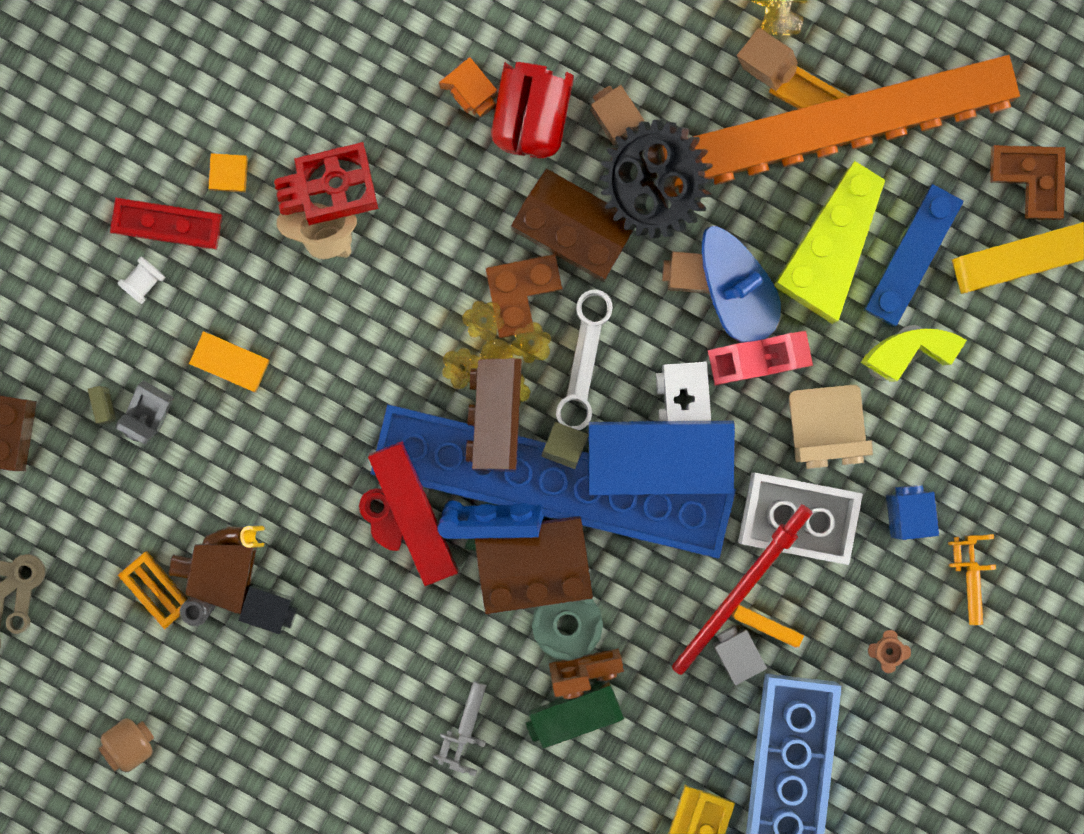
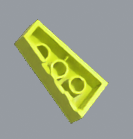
M854 161L842 176L774 283L775 288L831 324L838 322L885 180Z

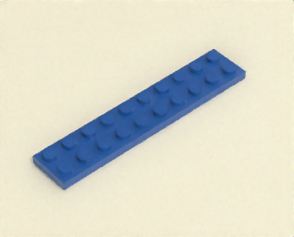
M387 404L376 451L403 441L422 487L496 505H516L519 503L542 505L543 516L562 519L581 516L582 526L720 558L736 489H734V494L589 495V453L582 452L576 469L542 457V452L546 445L545 442L518 436L516 472L473 470V462H466L467 440L474 441V426ZM372 468L370 474L375 475V472Z

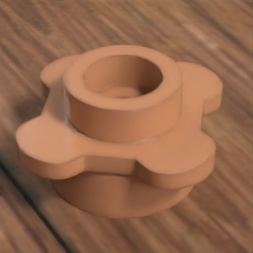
M886 630L883 633V638L877 643L870 644L868 647V655L876 658L881 664L882 671L886 673L894 672L896 666L911 656L910 647L903 645L897 639L898 635L893 630ZM888 648H891L893 651L891 655L886 653Z

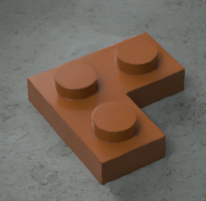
M994 145L991 147L990 183L1026 184L1025 219L1062 220L1064 219L1066 147Z
M555 254L485 268L500 339L534 332L528 297L562 290Z
M619 648L585 655L570 661L561 660L549 663L555 697L563 696L564 699L577 698L582 696L584 691L591 690L589 679L596 678L597 681H607L617 677V673L624 672Z

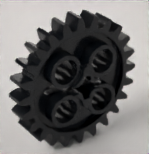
M653 120L651 125L649 122L641 121L638 126L639 130L636 127L626 128L628 138L625 136L615 137L619 148L607 149L613 159L612 161H604L601 164L609 169V174L600 176V180L609 183V187L601 191V195H611L612 200L608 202L606 209H618L613 219L615 221L626 219L625 230H634L636 228L637 236H646L649 232L650 238H660L661 233L664 237L674 236V229L677 232H685L687 230L685 221L688 223H696L698 221L694 211H706V207L700 200L701 198L712 197V194L705 190L704 186L705 184L713 183L714 179L705 176L704 171L712 168L713 164L702 163L701 159L708 153V150L695 149L700 138L690 137L687 139L689 134L688 128L680 127L677 130L675 122H666L664 125L663 120ZM662 146L667 150V158L664 163L659 158V151ZM633 164L638 169V175L634 181L630 175V169ZM678 178L683 182V191L680 195L675 191V182ZM649 195L654 202L651 212L646 208V200ZM668 200H669L670 203H671V207H670V208H668Z

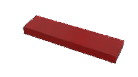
M403 441L369 454L368 459L424 586L458 574V567L445 538L438 532L439 524Z

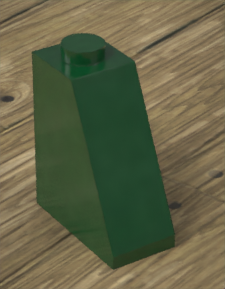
M609 680L590 685L591 690L584 691V694L580 697L573 699H564L562 697L529 711L531 720L525 724L533 743L540 740L544 749L624 720L622 710Z

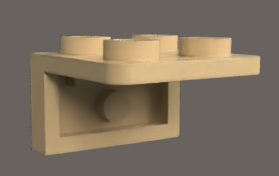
M857 385L796 390L790 393L789 405L796 462H806V469L828 467V459L842 458V465L864 463L863 456L873 455L872 440L866 441L861 390Z

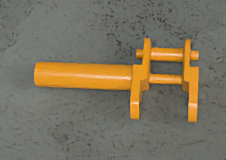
M994 534L966 535L965 541H959V537H954V541L948 542V545H953L954 563H950L949 567H956V571H961V567L966 566L967 568L966 583L969 625H983L980 571L996 569V564L978 565L975 562L974 544L977 543V540L994 539ZM961 545H969L970 562H962Z

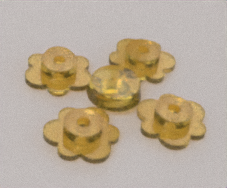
M476 301L473 303L472 309L464 312L462 320L469 327L468 333L471 337H478L480 335L483 340L488 341L481 350V358L477 355H471L467 348H461L458 352L448 351L443 357L446 367L443 368L442 375L446 379H451L453 387L462 389L468 382L470 383L471 368H478V360L513 358V354L523 356V360L526 363L534 362L535 358L537 360H545L550 354L548 344L551 341V335L543 332L542 326L539 323L530 322L525 329H516L514 333L516 339L510 347L505 341L494 339L497 335V330L501 329L504 325L503 319L499 317L501 312L500 306L495 302L484 304L482 301ZM482 317H485L487 319L486 323H483L481 321ZM529 340H533L535 345L531 346ZM459 365H464L465 370H461ZM522 374L520 405L521 402L526 401L530 397L531 393L530 388L524 384L525 378Z

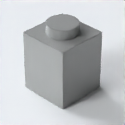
M733 626L717 635L719 641L712 645L735 686L767 669L745 628L737 630L736 626Z

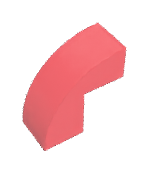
M806 331L708 350L715 386L813 366Z

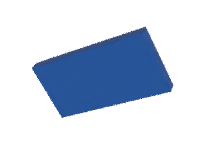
M734 421L589 422V495L734 494Z

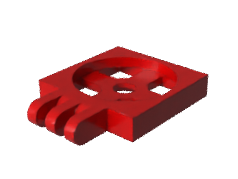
M364 142L294 158L297 174L280 177L274 181L275 189L278 191L276 195L278 202H280V214L290 215L305 211L309 226L379 209ZM339 160L355 163L361 169L346 172L340 168ZM325 164L326 172H324L322 177L309 181L314 171ZM338 177L343 180L342 185L338 188H332L329 185L330 180ZM365 183L366 190L361 199L347 202L345 192L348 188ZM326 192L328 195H331L333 206L321 209L310 201V196Z

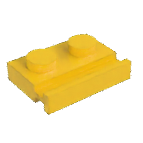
M685 785L668 834H725L735 802Z

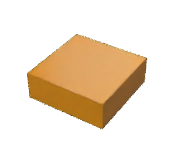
M211 153L208 189L211 191L246 193L248 157L246 155Z

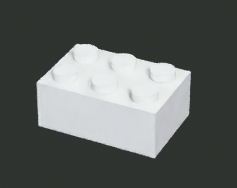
M751 473L738 543L766 549L773 540L772 534L780 524L785 525L800 505L803 504L813 514L798 531V539L794 544L782 552L849 565L863 494L760 473Z

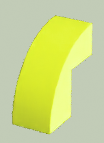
M939 329L905 331L890 336L878 343L865 355L860 363L889 382H897L918 349L943 366L952 365L967 340L954 333Z

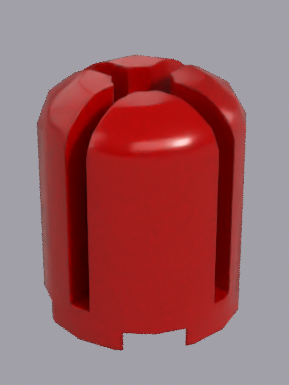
M504 62L491 136L496 146L510 154L519 156L527 154L531 158L544 159L555 155L562 144L574 75L566 72L565 78L553 76V71L547 70V66L516 62L515 69H513L512 66Z

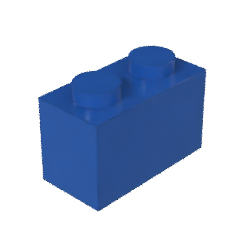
M923 485L895 487L896 494L886 495L891 538L907 540L939 536L934 492H925Z

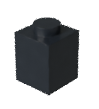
M254 584L249 587L238 621L281 634L284 632L285 627L291 629L298 610V608L292 607L295 598Z

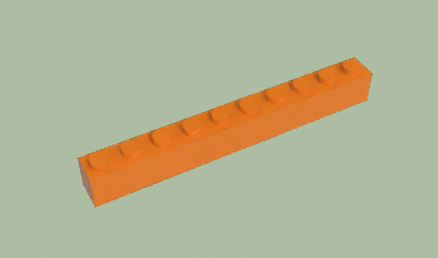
M1010 55L693 137L700 138L699 143L695 147L696 150H708V153L701 159L702 163L713 164L712 168L704 171L705 176L713 178L714 185L735 180V173L748 171V175L753 176L769 171L768 165L782 162L783 167H788L804 162L803 156L817 153L818 158L839 153L837 147L851 144L852 149H857L873 144L872 138L886 135L887 140L906 136L908 135L907 129L920 126L921 131L931 130L942 126L941 120L955 117L956 122H961L977 117L976 111L989 108L990 113L1004 111L1011 108L1010 102L1019 98L1020 93ZM664 146L660 149L663 163L667 158V150ZM678 178L675 182V189H679L681 194L683 182Z

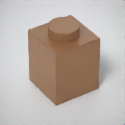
M761 28L756 30L737 54L743 70L775 91L778 90L782 83L789 82L797 69L796 65L798 62L793 50Z
M621 85L614 90L611 86H608L593 96L595 102L591 104L590 111L613 146L617 144L616 136L628 137L627 127H636L639 130V122H645Z
M672 252L670 260H664L662 281L668 282V290L710 294L703 268L702 254Z

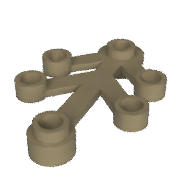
M25 554L18 556L13 562L0 561V575L7 576L6 579L0 582V627L5 597L16 590L14 613L10 614L6 619L7 629L14 634L25 632L29 628L30 618L28 612L32 589L38 587L45 578V566L37 556ZM23 566H28L32 570V575L29 579L21 576ZM15 616H20L24 621L21 629H17L13 625Z

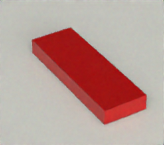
M115 197L110 233L217 250L223 215Z

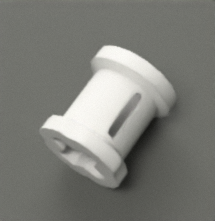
M141 256L137 260L139 263L125 280L120 279L117 284L136 301L143 304L145 301L144 296L157 281H163L166 277Z

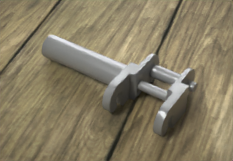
M473 681L458 729L459 738L452 736L453 732L447 731V734L440 733V737L444 739L440 753L433 756L434 759L439 760L438 764L443 765L446 762L450 764L449 769L461 773L467 772L472 776H476L477 770L460 765L459 759L466 742L476 743L482 747L486 745V741L471 735L487 685ZM451 741L459 743L454 759L447 757Z

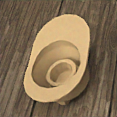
M313 203L315 206L321 209L329 207L323 204ZM305 211L290 215L280 214L278 216L277 229L280 233L290 239L302 242L313 257L329 259L336 256L344 258L350 256L351 232L357 225L355 215L310 226L306 220Z

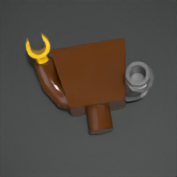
M228 526L206 535L202 544H195L192 558L173 554L169 575L188 579L186 595L190 597L180 608V616L185 623L191 626L204 624L215 606L241 614L251 584L257 547H264L265 543L257 542L256 532L265 530L264 526Z

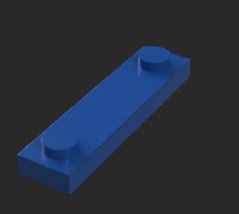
M934 184L929 187L863 311L893 327L898 325L964 202L963 200Z

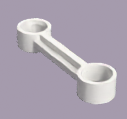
M600 290L585 292L577 302L576 311L581 324L567 395L560 401L556 409L558 423L576 430L585 428L592 417V409L587 399L601 328L610 318L613 309L609 296ZM598 295L606 301L608 311L603 319L592 322V320L587 319L583 315L582 303L586 298ZM576 400L585 406L587 417L582 424L569 426L562 420L560 410L568 401Z

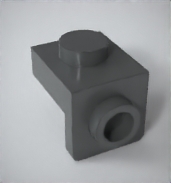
M143 380L137 386L126 413L117 421L115 428L123 432L127 438L147 444L160 431L174 397Z

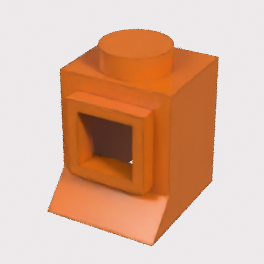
M470 57L439 82L440 89L450 90L451 95L466 113L472 111L474 115L478 114L482 117L496 105L494 99L498 97L497 89Z

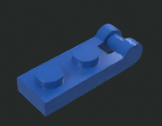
M452 500L444 505L442 518L438 525V532L447 539L539 537L544 517L542 505H529L526 503L494 506L492 504H482L479 506H463L460 502Z

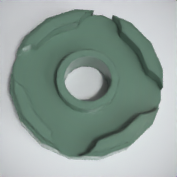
M586 599L536 607L532 620L534 638L542 651L555 659L570 661L587 655L595 648L601 639L603 621L600 609L594 600ZM566 614L574 616L578 622L576 631L569 635L561 633L557 628L558 619Z

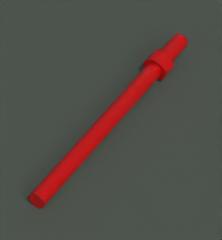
M801 504L785 525L780 524L772 534L773 540L673 663L671 667L677 674L683 675L781 552L784 549H789L798 539V531L813 514L807 506Z

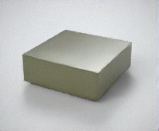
M104 386L88 388L95 423L107 424L115 422L116 416L109 388Z
M555 422L543 449L542 457L576 469L589 434Z

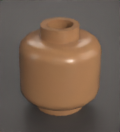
M125 718L101 735L102 746L98 749L114 771L120 769L123 772H130L151 757L153 750L149 742L154 739V736L143 721L136 725L131 719Z

